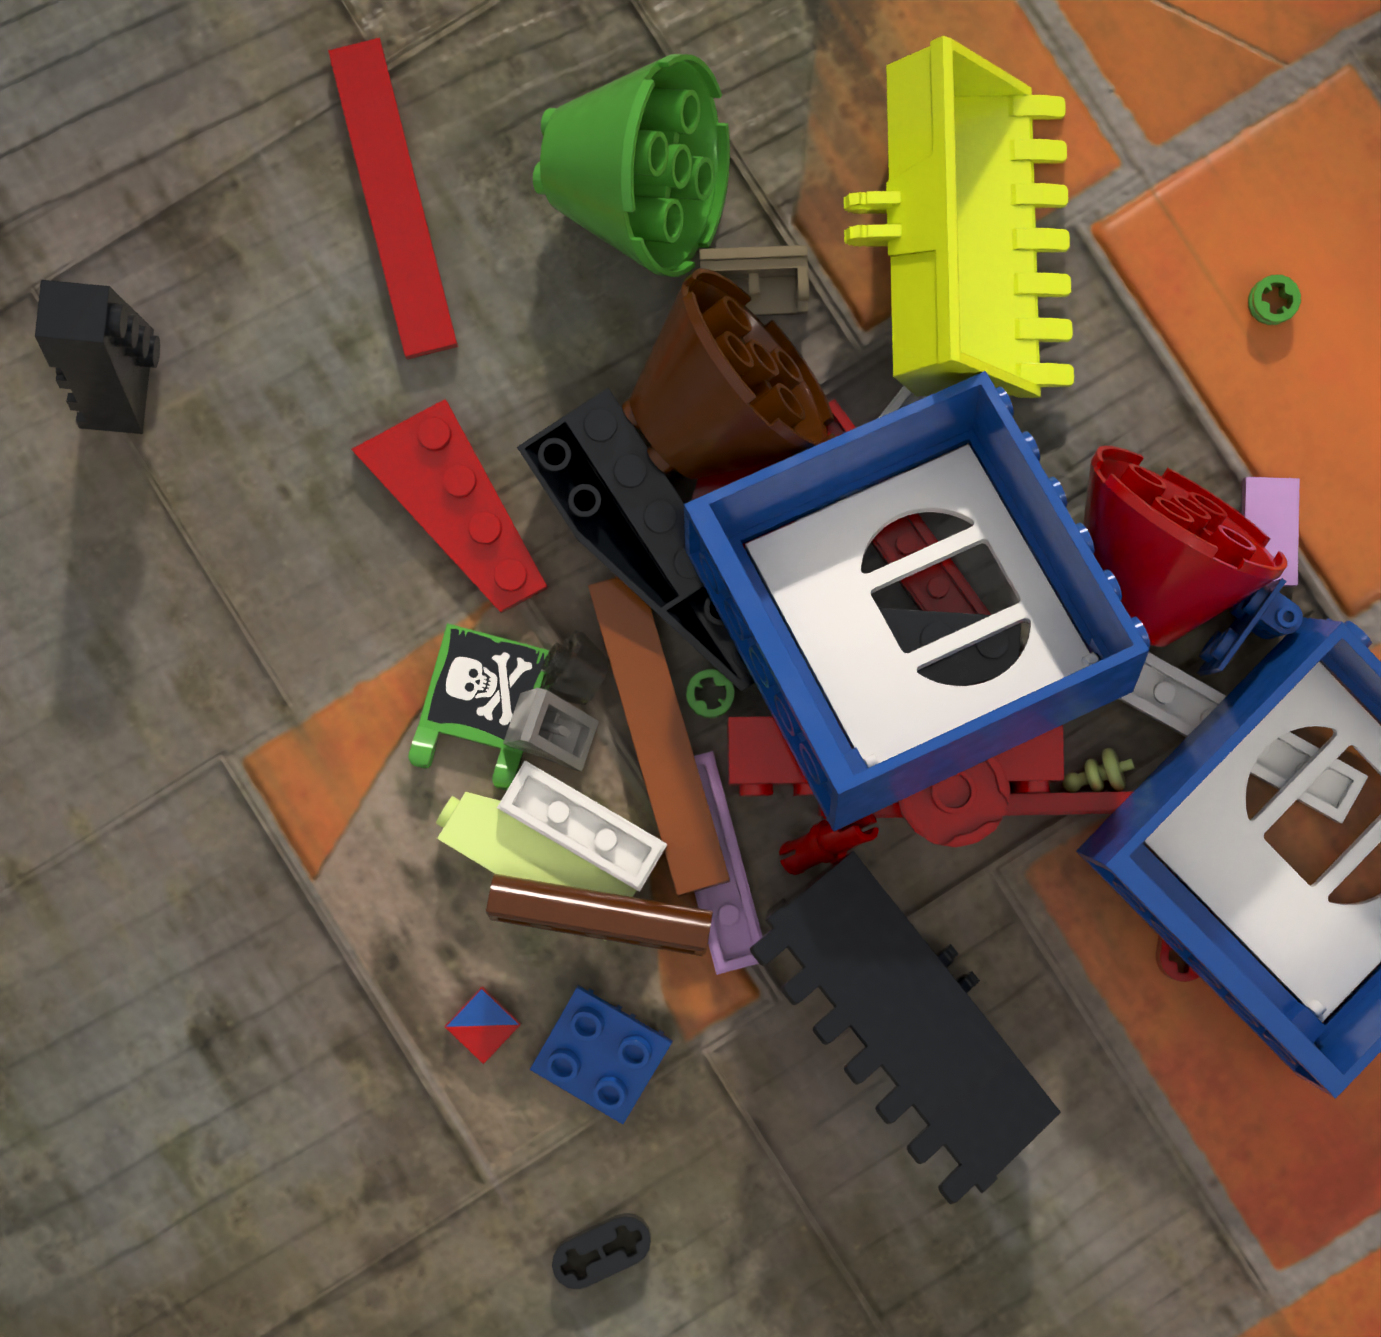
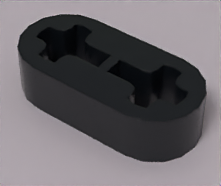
M623 1213L565 1239L559 1244L553 1255L552 1268L554 1276L559 1283L567 1288L581 1289L637 1264L645 1258L650 1249L651 1233L649 1226L638 1215ZM625 1225L629 1232L639 1230L642 1237L636 1240L635 1252L628 1254L624 1246L608 1253L606 1252L604 1245L617 1238V1227ZM575 1248L579 1255H585L597 1249L600 1256L590 1260L586 1264L587 1274L579 1277L575 1270L566 1272L562 1266L568 1261L569 1249Z

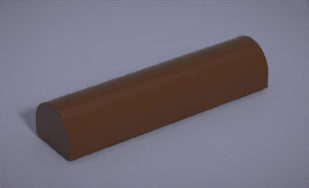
M495 873L486 908V913L491 921L696 956L706 954L713 914L712 910Z

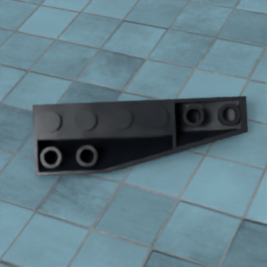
M610 389L603 390L517 446V449L575 538L741 692L755 682L685 551L684 503L664 472L658 469L650 459L647 446L632 423L625 416Z

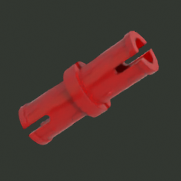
M872 813L836 831L832 830L828 821L821 820L810 828L809 833L781 845L779 855L784 856L796 851L794 855L780 860L781 865L789 874L800 875L807 869L822 862L835 863L844 857L848 850L863 843L871 842L877 837L879 832L877 827L864 832L861 831L863 828L877 823V820Z

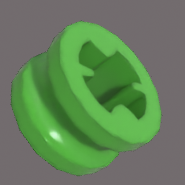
M1270 275L1254 285L1248 296V308L1252 316L1266 325H1278L1292 318L1301 304V293L1297 284L1291 278L1284 275ZM1271 286L1279 288V297L1287 299V306H1282L1276 310L1278 314L1271 313L1270 303L1262 301V293L1267 294L1272 291Z
M706 669L698 672L690 679L687 686L686 699L689 707L695 714L703 718H717L724 715L730 709L734 701V687L718 670ZM713 679L716 687L725 688V701L720 698L718 699V703L721 706L715 709H707L705 701H696L694 696L695 689H703V686L700 684L701 681Z

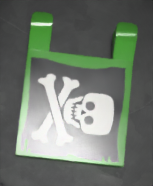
M447 623L420 721L408 757L411 764L424 769L431 767L439 733L498 748L501 751L492 781L496 788L507 791L519 771L524 751L505 745L503 742L520 693L542 687L551 651Z

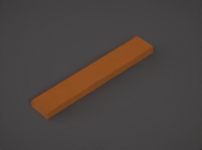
M618 577L588 585L661 841L667 843L664 851L677 896L680 897L730 882V877L651 608Z

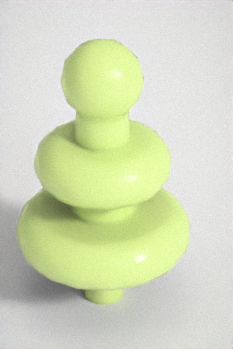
M1106 748L1102 751V765L1099 766L1095 759H1088L1084 763L1085 771L1079 774L1075 772L1066 774L1062 785L1065 790L1076 792L1082 786L1089 784L1094 792H1100L1104 789V781L1109 780L1111 787L1115 791H1122L1126 786L1123 772L1135 769L1133 760L1131 758L1120 762L1113 748Z

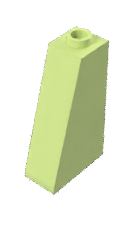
M465 792L461 800L452 796L436 821V824L443 828L437 839L495 874L633 897L637 891L497 808L501 802L499 800Z

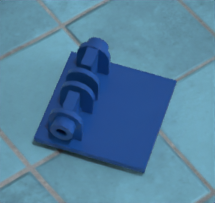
M1283 578L1275 580L1233 605L1230 613L1236 618L1223 633L1216 631L1205 644L1199 654V657L1205 662L1198 670V675L1204 676L1223 671L1250 632H1253L1262 639H1272L1294 633L1300 628L1303 621L1301 609L1279 592L1287 582Z
M578 985L530 1070L619 1123L624 1124L673 1040L664 1036V1031L661 1029L657 1032L635 1019V1014L631 1013V1015L623 1012L620 1005L615 1007L594 995V990L591 988L587 991Z

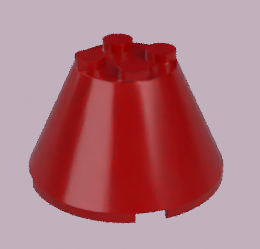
M1100 446L1091 459L1083 525L1087 528L1093 540L1095 549L1093 555L1103 571L1108 569L1116 577L1122 592V600L1120 601L1130 618L1135 616L1143 623L1150 639V645L1157 647L1168 646L1281 576L1287 567L1285 555L1278 551L1276 556L1273 557L1265 548L1271 538L1239 511L1202 486L1168 467L1164 474L1160 476L1139 466L1144 458L1142 455L1119 447Z

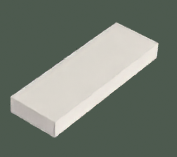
M524 761L497 807L639 892L667 846V843L527 761Z

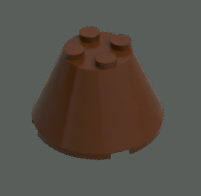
M705 268L695 270L684 280L631 396L622 404V410L627 419L636 428L641 429L651 444L647 448V452L652 462L666 474L675 469L690 479H699L779 462L836 437L833 433L827 434L826 426L834 421V417L826 396L813 372L790 339L773 319L764 325L745 306L752 299L744 290L723 275Z

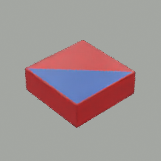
M482 986L444 1027L484 1064L522 1023Z

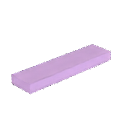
M711 751L696 755L694 758L730 882L697 891L695 896L700 909L713 911L708 944L715 971L718 975L759 964L751 954L750 948L763 936L714 753Z

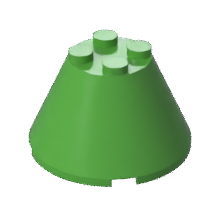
M671 54L567 102L557 109L548 108L545 110L541 119L543 140L540 162L537 163L533 171V187L536 193L546 195L549 203L555 210L652 273L660 276L679 277L690 272L695 267V262L690 260L698 248H709L715 236L725 203L729 177L728 123H718L714 98H721L722 93L711 69L704 61L694 55Z

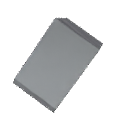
M535 688L520 693L503 744L582 772L599 721L550 691Z

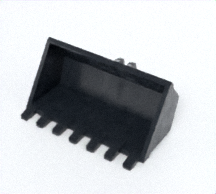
M854 851L831 864L786 900L783 898L767 911L765 921L772 929L750 948L751 954L762 966L771 962L786 948L796 958L803 969L782 986V993L792 1005H797L816 988H819L834 1008L813 1026L814 1034L824 1045H828L850 1027L865 1047L844 1066L845 1073L854 1084L858 1085L864 1082L880 1066L883 1068L896 1087L876 1105L875 1109L878 1115L886 1124H891L913 1106L927 1126L907 1145L908 1153L916 1163L922 1164L944 1146L958 1163V1166L938 1186L939 1192L949 1204L958 1202L974 1185L981 1193L985 1192L998 1179L997 1175L1061 1113L968 996L967 993L980 981L977 976L971 971L967 974H962L957 979L953 977L947 967L954 962L958 952L950 944L935 954Z

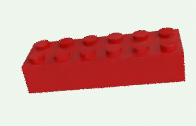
M773 716L728 717V786H739L740 797L772 796L773 786H793V796H815ZM1063 725L997 755L1006 768L1010 783V794L1050 792V783L1064 780Z

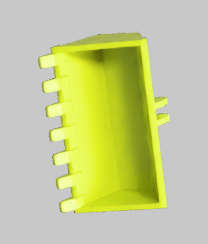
M941 36L930 41L929 47L886 65L889 171L886 191L849 193L843 199L844 209L848 213L887 214V224L849 226V228L844 230L845 244L859 247L888 246V256H890L893 377L916 397L932 395L986 371L995 388L1003 387L1008 396L1040 398L1041 387H1070L1074 383V368L1072 365L1040 363L1039 342H1069L1073 336L1071 320L1038 318V297H1067L1071 293V277L1068 274L1037 273V253L1068 251L1070 247V234L1066 229L1036 228L1035 208H1064L1068 204L1067 186L1034 183V164L1064 163L1067 159V145L1062 140L1033 139V120L1063 119L1066 113L1065 99L1061 96L1032 95V88L954 39Z

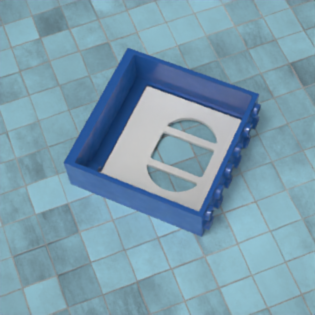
M986 371L684 504L685 551L833 831L1132 693L1149 653L1150 639L1143 623L1135 616L1130 618L1120 601L1122 600V592L1116 577L1110 570L1106 569L1103 571L1093 555L1095 549L1090 533L1082 523L1075 524L1066 509L1067 498L1060 482L1053 476L1048 478L1039 463L1040 452L1034 438L1028 431L1021 432L1013 418L1014 409L1007 392L1001 386L995 388ZM936 512L961 518L973 525L966 530L868 574L861 572L863 557L871 541L884 527L897 519L916 513ZM986 544L1018 598L1019 603L915 651L904 653L871 594L972 547ZM1022 622H1027L1030 625L1028 641L1021 656L1007 671L992 680L970 686H952L934 682L917 673L918 670Z
M1303 617L1300 628L1294 633L1287 634L1076 852L1298 1077L1336 1099L1381 1052V964L1368 976L1381 962V893L1368 900L1348 904L1329 902L1328 896L1381 842V814L1312 885H1308L1264 839V833L1350 745L1381 776V661L1368 649L1372 644L1370 638L1351 621L1347 620L1343 623L1329 618L1323 620ZM1312 726L1331 728L1333 735L1253 818L1248 819L1246 810L1248 778L1256 760L1266 747L1280 736L1299 728ZM1143 842L1163 861V863H1164V864L1214 913V915H1215V916L1265 965V967H1266L1301 1003H1299V1002L1265 969V967H1264V966L1214 917V915H1213V914L1163 865V863L1143 844ZM1356 988V990L1340 1005V1003Z

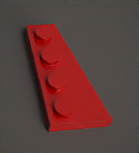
M446 398L351 449L500 613L548 589Z

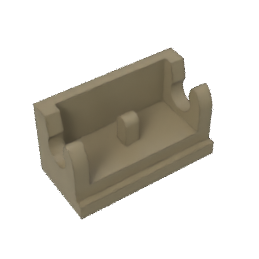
M807 245L699 249V267L723 275L744 290L752 299L745 306L755 316L808 314L809 278Z

